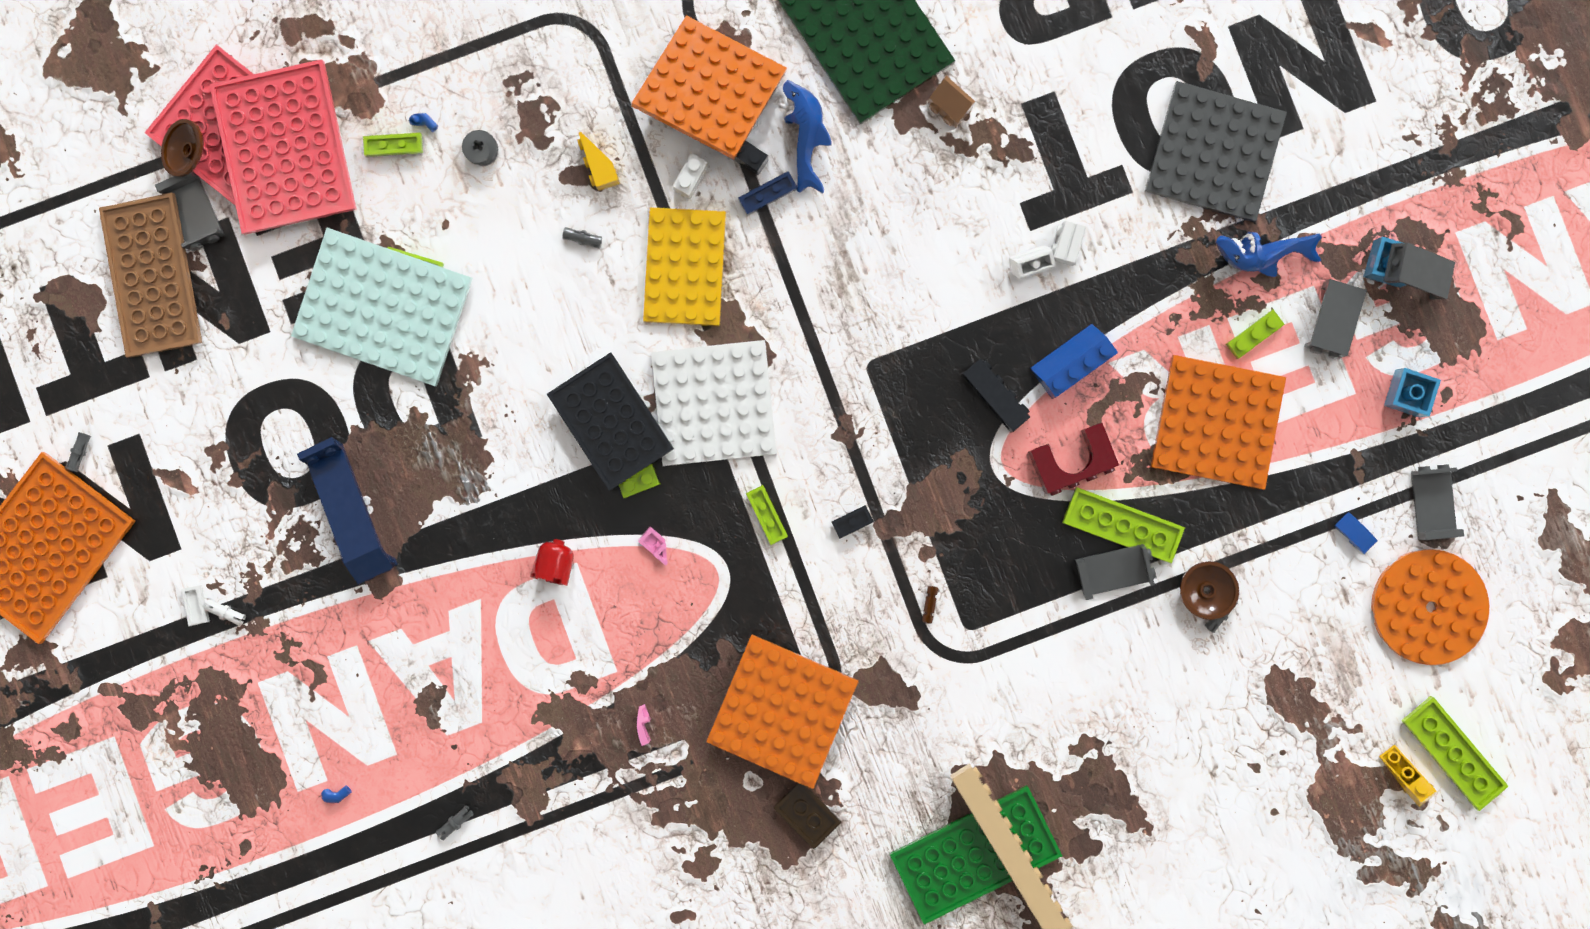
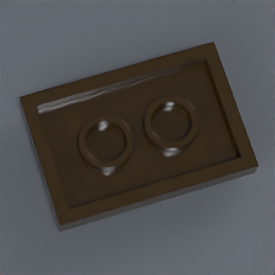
M797 783L774 806V809L813 849L818 847L842 823L809 787Z

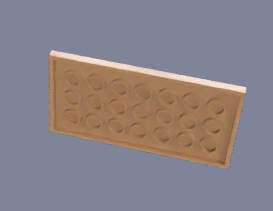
M167 193L100 207L99 214L125 357L132 358L203 343L186 250L181 246L184 243L176 195L174 193Z

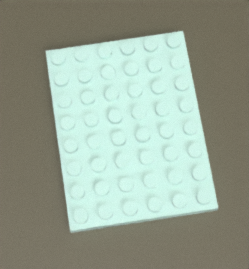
M326 228L291 337L437 386L473 278Z

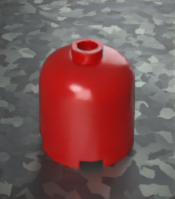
M554 539L553 542L543 543L537 551L530 577L568 586L574 560L572 549L564 545L565 541Z

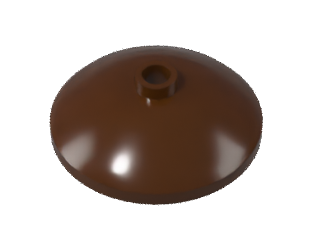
M188 119L178 120L170 126L164 136L161 147V160L165 170L170 175L176 177L186 176L197 167L201 160L204 140L202 132L195 122Z
M1211 561L1201 562L1192 566L1184 574L1180 584V596L1184 606L1193 615L1208 620L1219 619L1229 614L1236 606L1239 599V584L1234 573L1225 565ZM1205 587H1208L1210 589V592L1208 594L1204 593Z

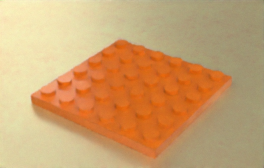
M686 15L632 101L631 107L734 160L786 73L787 67Z
M1172 355L1150 467L1265 490L1287 377Z
M752 634L706 742L813 789L859 680Z

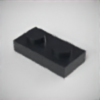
M866 505L831 523L839 539L874 521Z

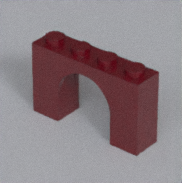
M1098 423L1081 430L1089 450V460L1085 468L1078 473L1071 474L1063 471L1057 465L1049 444L1028 451L1045 494L1050 493L1053 496L1061 493V488L1068 486L1071 489L1080 485L1079 481L1086 479L1088 482L1098 478L1097 474L1104 472V475L1115 471L1114 467L1119 466L1103 423Z

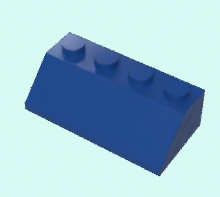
M1091 324L1032 366L1030 370L1051 399H1054L1115 356L1118 351L1108 337Z

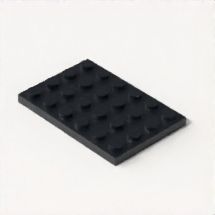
M612 352L547 393L548 398L609 491L674 450V447Z

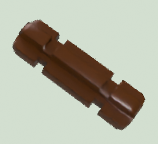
M928 586V596H926L925 614H923L922 622L932 624L934 617L932 614L935 611L937 600L935 597L938 594V587Z

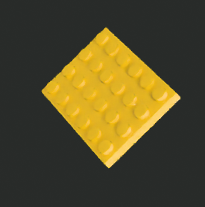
M650 207L643 322L720 326L726 211Z

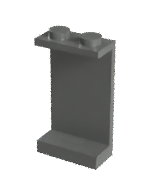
M193 171L186 176H173L155 184L157 192L161 194L174 193L176 195L183 239L185 241L181 244L183 248L196 251L201 249L202 245L217 242L220 239L219 237L225 235L200 178Z
M1408 242L1393 243L1384 282L1403 283L1429 293V299L1431 300L1447 299L1456 262Z
M1328 279L1322 284L1321 289L1325 290L1311 341L1305 343L1304 347L1309 348L1312 353L1329 354V358L1339 360L1342 357L1348 356L1367 290Z
M1449 464L1437 465V469H1430V466L1418 467V471H1411L1418 540L1465 537L1464 529H1457L1451 472L1458 471L1457 467L1450 468Z
M1144 544L1075 559L1085 600L1093 599L1094 594L1147 582L1151 586L1155 585L1154 579L1157 576L1154 567H1151L1149 561L1152 560L1151 550L1147 549Z

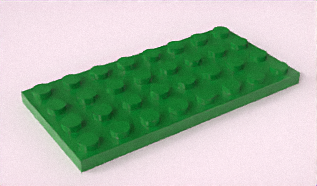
M1028 785L997 800L1002 808V811L999 813L1002 818H1008L1012 825L1010 828L1012 834L1017 833L1023 843L1020 845L1022 851L1027 850L1033 860L1030 862L1033 869L1035 867L1040 868L1062 857ZM972 812L889 853L924 925L1013 881Z

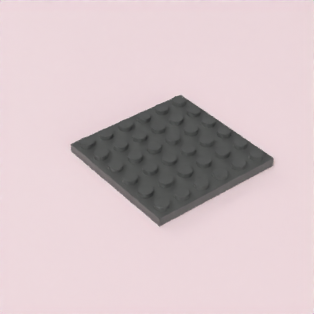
M1176 81L1144 192L1250 222H1256L1287 112Z

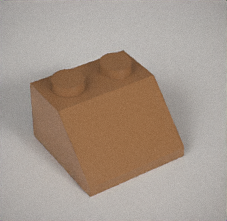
M945 76L928 100L929 108L934 113H939L944 117L943 120L947 125H953L955 128L971 112L975 100L948 76Z

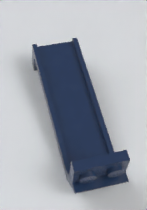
M331 437L297 453L298 459L308 465L344 565L357 584L372 580L377 575L391 571L398 564L396 559L388 555L380 544L343 444Z

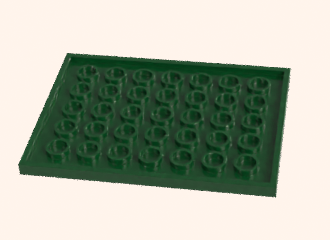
M777 0L860 125L956 61L916 0Z

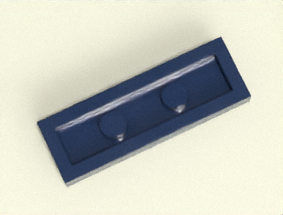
M787 171L738 197L748 216L797 190L798 187L790 172Z

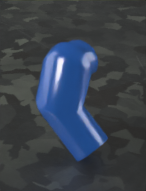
M415 113L409 117V123L413 126H426L431 132L436 131L439 127L427 113Z
M345 785L338 792L324 789L321 792L322 800L326 803H339L352 791Z

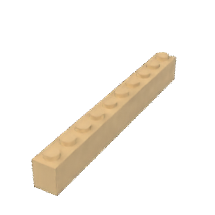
M969 763L951 774V779L1042 929L1074 928L1068 917L1065 919L1062 917L1061 912L1063 909L1058 901L1053 902L1050 897L1053 893L1048 884H1042L1040 879L1043 876L1038 868L1035 867L1033 869L1030 864L1033 860L1028 851H1022L1020 845L1023 843L1017 833L1013 835L1010 831L1012 825L1008 818H1002L999 813L1002 811V808L997 800L992 801L989 795L992 792L986 783L983 785L979 780L982 775L977 767L972 768Z

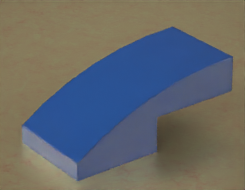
M1349 512L1335 525V528L1347 537L1349 542L1362 554H1365L1378 542L1374 535Z

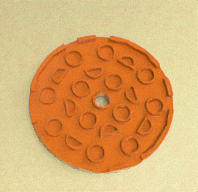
M1424 549L1404 554L1385 568L1374 587L1371 610L1373 611L1374 625L1379 636L1383 638L1393 652L1402 658L1419 664L1440 665L1463 657L1476 646L1487 627L1490 605L1487 589L1482 578L1468 562L1446 551ZM1429 602L1434 604L1435 610L1432 612H1428L1426 609V605Z

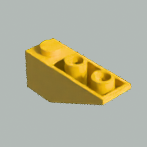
M579 132L580 139H577L580 150L585 152L586 157H583L586 168L591 170L592 175H589L592 186H596L598 191L620 184L612 161L582 132Z
M1395 745L1379 756L1404 791L1419 807L1435 796L1437 790Z

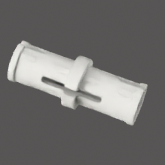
M211 599L206 603L210 606L204 607L205 611L219 616V619H226L238 626H241L243 624L241 620L246 618V615L232 610L230 606H223Z

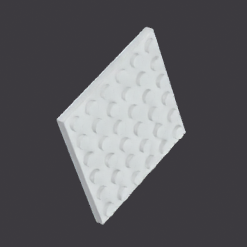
M765 340L651 352L658 424L674 447V450L662 457L663 466L777 454Z

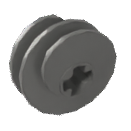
M474 130L463 139L462 152L473 164L486 166L495 161L498 155V144L487 131ZM479 145L483 147L481 151L477 148Z

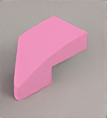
M649 527L639 538L638 542L666 566L668 563L665 538L652 527Z
M645 704L639 707L637 717V731L641 746L651 741L645 727V723L651 720Z

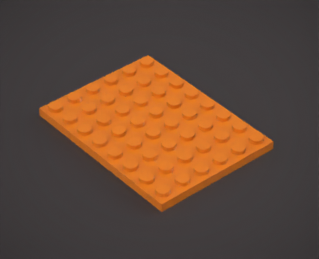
M46 452L39 454L0 505V615L37 644H42L135 523L134 519Z

